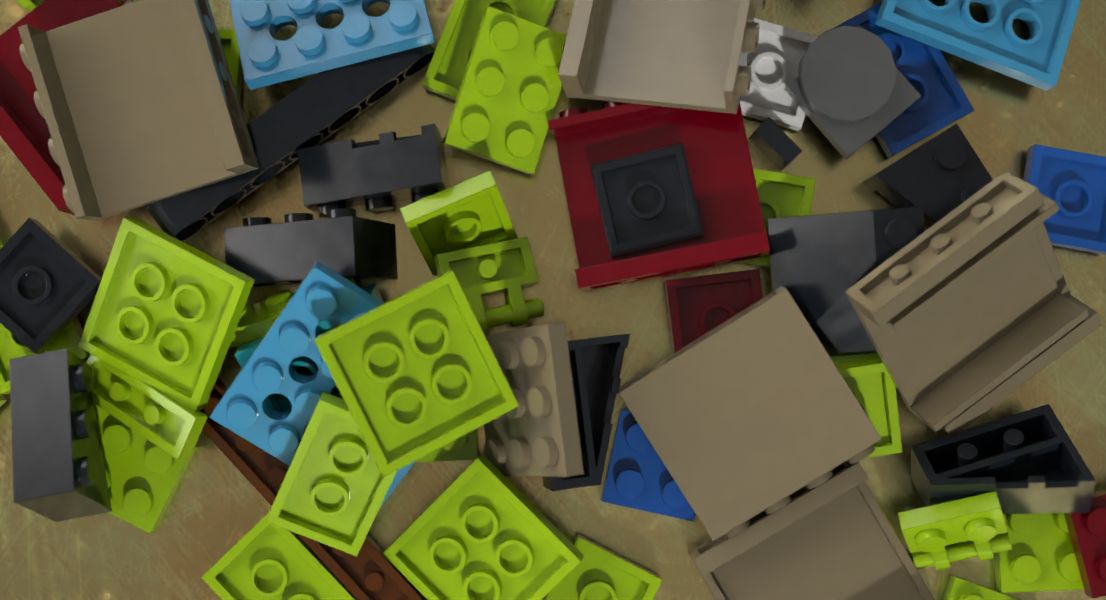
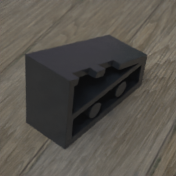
M436 124L421 126L422 135L397 138L396 132L392 131L379 134L380 140L355 143V140L350 139L298 149L304 206L313 212L318 211V215L321 218H327L328 210L346 209V207L365 205L366 212H377L393 209L394 201L411 199L412 203L423 197L431 196L449 188L444 144H442L443 138Z
M955 124L863 181V183L873 191L877 190L896 207L922 206L924 209L925 230H927L993 179L958 124Z
M355 209L328 210L327 219L314 220L311 213L284 215L285 223L272 224V218L268 217L244 218L243 227L224 228L225 264L255 279L252 287L300 285L317 260L344 278L352 276L353 279H398L395 224L356 217Z
M630 334L567 341L584 474L569 477H543L545 488L551 491L601 485L612 429L613 408L616 393H619L621 383L620 372Z
M68 348L9 359L14 503L55 522L112 512L91 392L93 389V375L90 366Z
M1049 404L911 446V479L925 507L996 491L1002 514L1090 512L1096 480Z

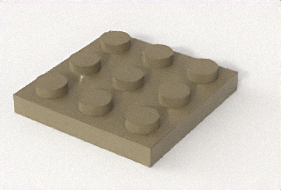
M565 322L485 334L519 406L484 424L486 438L484 456L504 476L569 477L584 474Z

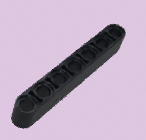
M428 44L318 73L246 125L259 169L144 205L145 209L163 232L181 241L186 240L299 159L298 149L317 146L421 71L431 62L435 52L434 48Z

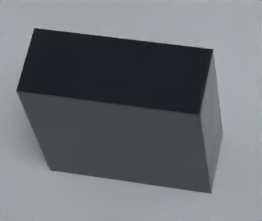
M769 117L749 137L753 144L780 171L802 152Z

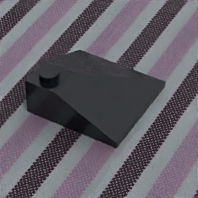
M906 206L768 218L767 229L770 247L772 292L781 286L788 290L830 357L878 353L845 291L925 232L923 207Z

